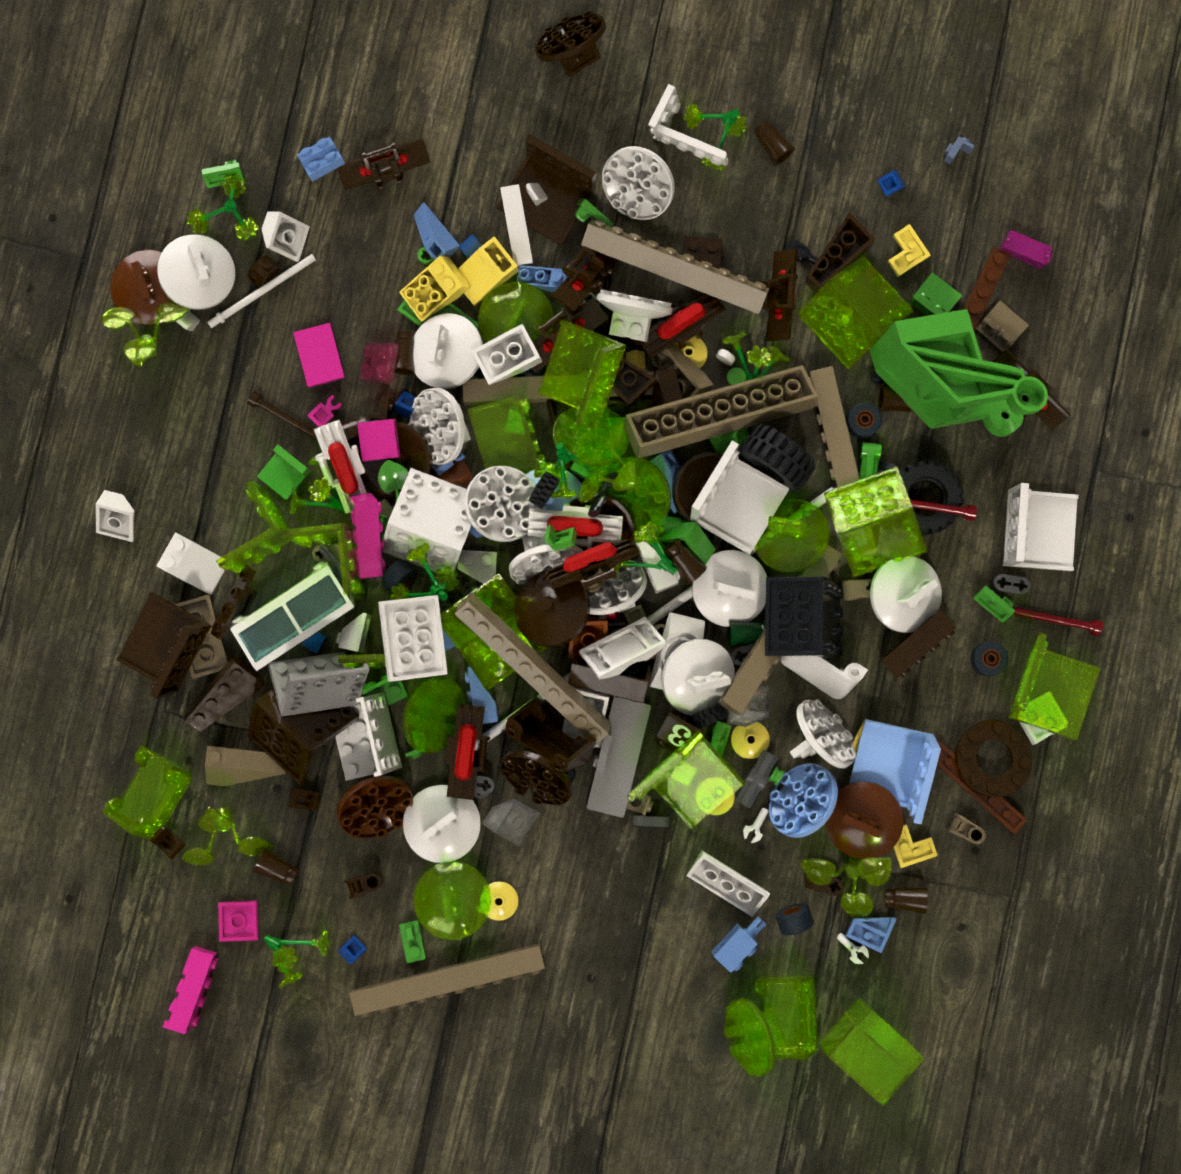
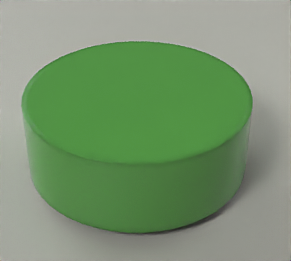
M732 368L727 374L729 385L746 380V374L741 368Z

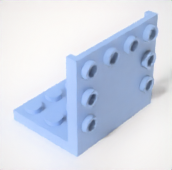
M865 719L849 784L867 781L885 787L897 798L900 806L907 807L913 822L922 824L941 748L934 734Z

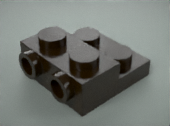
M696 236L684 237L683 255L689 254L694 257V260L699 262L707 261L712 264V267L717 269L721 267L722 239Z

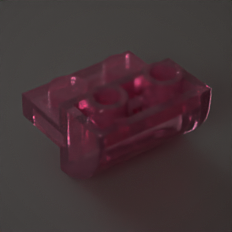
M393 342L366 343L363 351V365L360 369V380L377 384L393 382L399 344Z

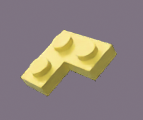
M910 224L893 235L902 252L889 259L888 263L897 277H900L931 256Z
M903 825L901 837L893 847L900 868L938 856L932 837L913 842L907 825Z

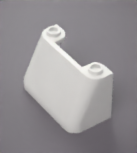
M781 656L780 658L784 666L834 699L844 698L868 671V669L858 663H851L845 669H838L818 656Z

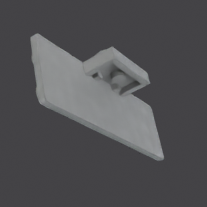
M620 697L613 698L608 721L611 722L609 734L598 743L597 748H600L601 751L599 756L595 755L593 763L596 771L587 809L621 818L624 817L651 705L633 702Z

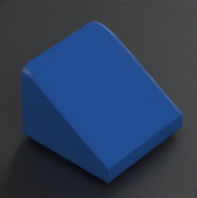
M893 170L877 180L886 197L906 187L897 170Z
M472 234L459 245V250L469 259L482 245Z
M403 391L395 403L394 412L410 419V415L414 411L412 406L416 396Z
M316 632L305 639L302 646L319 654L328 637Z
M353 935L338 950V953L351 965L367 948Z

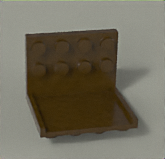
M529 134L525 140L527 157L509 186L519 184L526 226L563 246L578 220L574 216L579 207L576 203L580 198L589 201L596 190V172ZM539 183L548 199L539 205H535L526 191V184ZM501 199L497 205V210L505 214L503 200Z
M150 592L149 598L116 660L154 681L151 685L152 691L150 696L158 699L179 691L212 625L159 595Z
M272 689L255 700L248 737L297 783L302 785L307 780L313 752L358 721L360 715L348 706L281 717L275 690Z

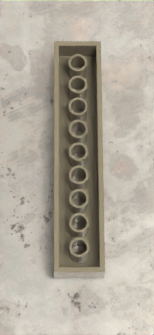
M801 365L628 414L625 417L623 428L637 459L813 409L818 395L804 366Z

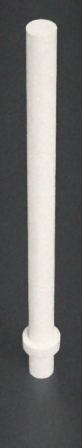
M312 254L222 313H216V316L207 323L211 328L220 322L224 323L225 319L310 265L316 259Z

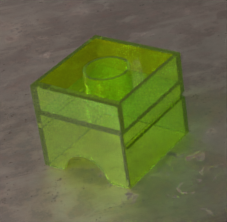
M859 997L819 1042L826 1055L882 1106L886 1104L925 1059L903 1036Z

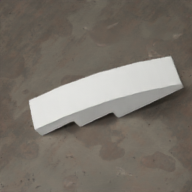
M519 184L500 187L513 261L517 266L533 264Z

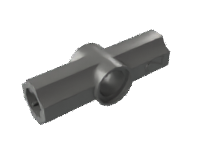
M765 750L761 752L755 766L750 769L744 780L745 783L735 799L737 802L751 808L758 793L765 787L778 757Z

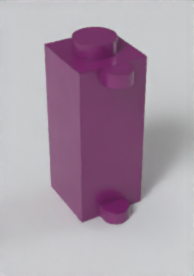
M1013 230L1006 234L1000 250L1011 254V257L1039 269L1045 264L1048 265L1053 256L1051 254L1053 247Z

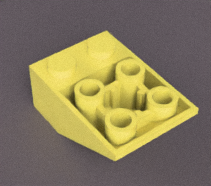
M495 237L481 246L458 268L471 286L464 294L474 306L519 272L517 264Z
M440 255L400 291V294L419 320L423 322L458 299L471 286L450 257Z

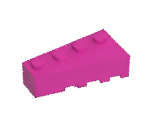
M372 493L348 495L349 502L353 504L354 510L350 511L352 524L356 528L353 529L352 534L354 544H357V548H354L357 575L360 579L383 576V570L386 569L385 559H382L381 551H384V542L380 540L383 526L382 521H379L378 515L381 514V503L377 501Z
M198 946L191 948L182 972L185 978L181 979L177 986L176 994L179 995L177 998L175 997L168 1011L172 1014L168 1021H164L163 1028L186 1034L194 1026L197 1027L200 1020V1015H198L200 1007L203 1008L206 1001L205 991L210 988L212 983L210 975L218 964L219 959L216 958V952Z

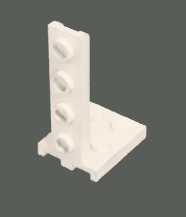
M668 84L648 124L652 127L650 131L654 134L653 139L665 144H674L682 151H691L698 158H708L715 165L720 166L722 164L727 166L728 158L725 151L670 129L674 113L676 114L679 111L680 101L676 88Z

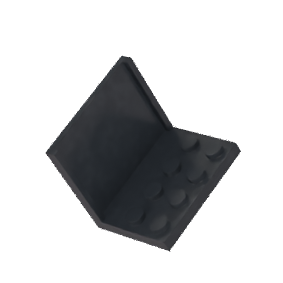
M824 576L766 578L765 656H818L830 661H840L843 653L842 645H840V637L843 635V628L840 626V618L843 617V608L840 607V599H843V588H840V584Z

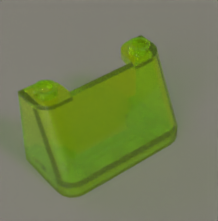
M141 745L135 754V763L140 767L122 798L109 800L102 813L130 834L151 840L154 833L166 825L187 789L192 775L181 766Z
M812 975L757 978L755 991L760 997H763L765 1035L758 1041L760 1058L805 1060L815 1055L818 1048L814 977Z

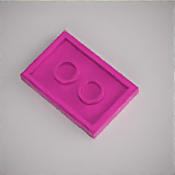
M331 323L293 332L308 388L345 378Z

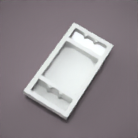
M669 612L662 636L666 641V645L657 653L648 684L649 687L663 690L662 672L668 657L681 644L694 639H703L704 620Z
M643 617L579 650V654L599 679H605L620 675L626 668L636 662L648 660L666 645V641L648 619Z

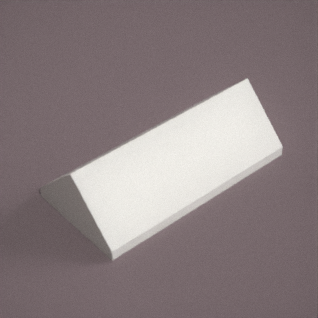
M703 850L687 874V877L751 917L754 916L770 895L767 890Z

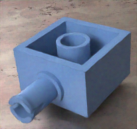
M758 916L747 929H743L737 923L711 951L713 956L730 973L733 970L738 971L744 964L742 962L747 955L749 957L752 956L757 950L755 946L758 943L755 941V936L767 924Z

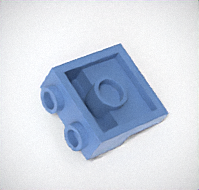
M330 136L320 139L317 144L306 147L297 154L312 182L345 164Z

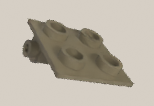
M999 301L976 327V330L1003 352L1013 345L1015 340L1029 325L1002 301Z

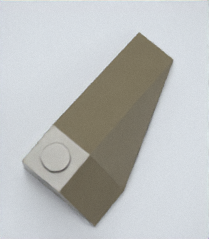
M672 345L653 358L650 357L654 367H657L658 370L675 368L683 399L709 392L714 386L699 367Z
M207 746L205 760L206 784L229 786L286 774V771L265 752Z

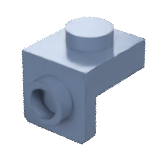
M959 136L954 145L950 143L944 154L947 156L944 161L951 164L959 149L970 154L975 146L969 139Z

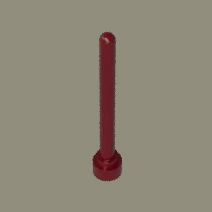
M884 496L882 499L886 504L962 515L963 518L970 521L975 520L977 506L968 505L962 508L891 496Z
M1012 607L1015 610L1013 615L1085 629L1095 636H1100L1102 633L1103 621L1084 622Z

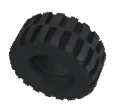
M763 424L756 426L740 447L741 456L744 457V460L751 467L788 487L790 492L801 490L815 471L816 463L810 457V454L796 444L795 441L778 430L772 429L770 426Z
M919 461L915 464H910L894 477L887 492L891 497L908 499V491L913 484L919 481H928L939 489L943 505L961 507L964 503V499L961 497V494L964 492L963 488L959 487L958 483H960L958 477L955 479L952 475L954 472L951 469H945V465L941 463L938 465L934 464V461ZM889 504L890 508L888 509L889 514H892L894 517L893 521L896 524L899 523L902 530H908L910 534H920L921 536L934 535L952 525L956 521V517L959 516L944 512H937L931 516H921L914 512L911 507Z

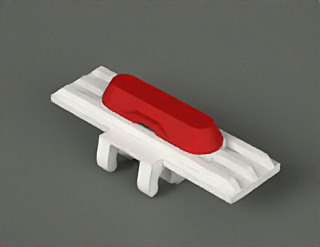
M336 420L314 429L322 453L315 456V460L319 462L326 481V489L336 487L345 514L354 510L353 504L349 502L348 495L366 494L360 477L366 470L361 463L357 446L353 445L350 449L340 420ZM326 459H331L338 479L333 480Z
M566 503L563 505V511L530 508L528 536L544 537L548 525H552L556 532L574 527L577 536H588V539L576 538L575 546L590 549L592 548L593 541L620 542L623 516L599 514L596 517H590L588 515L589 505L576 507Z

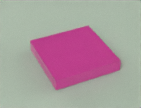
M396 419L357 423L362 461L400 457Z
M258 901L218 903L219 942L259 940Z

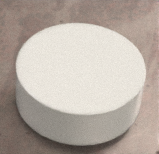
M719 349L716 354V358L726 365L732 366L735 361L734 355L727 350Z

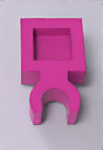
M333 395L328 398L325 406L320 403L307 415L318 427L326 425L333 420L335 416L332 412L342 407L340 402L336 406L332 405V401L335 400Z

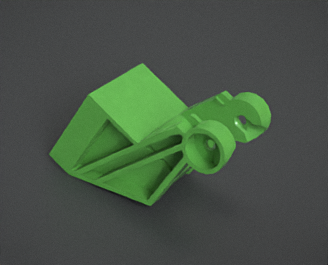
M967 309L895 321L870 349L876 373L930 429L983 420L986 429L991 434L998 437H1006L1022 425L1023 415L1039 412L1048 400V391L1045 385L1037 378L1026 377L1023 368L1019 369L1014 366L982 360ZM1022 395L1028 397V402L1022 400ZM1003 412L1008 414V419L1002 417Z

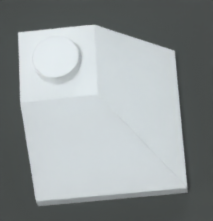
M267 212L262 227L266 248L299 262L310 226L282 212Z
M104 490L96 503V533L133 542V508L124 495Z
M362 613L342 629V633L339 632L336 643L339 644L338 648L363 653L371 615Z

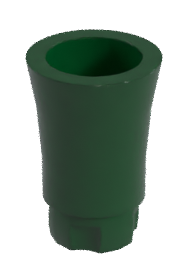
M729 621L730 627H727L729 647L756 643L765 629V622Z

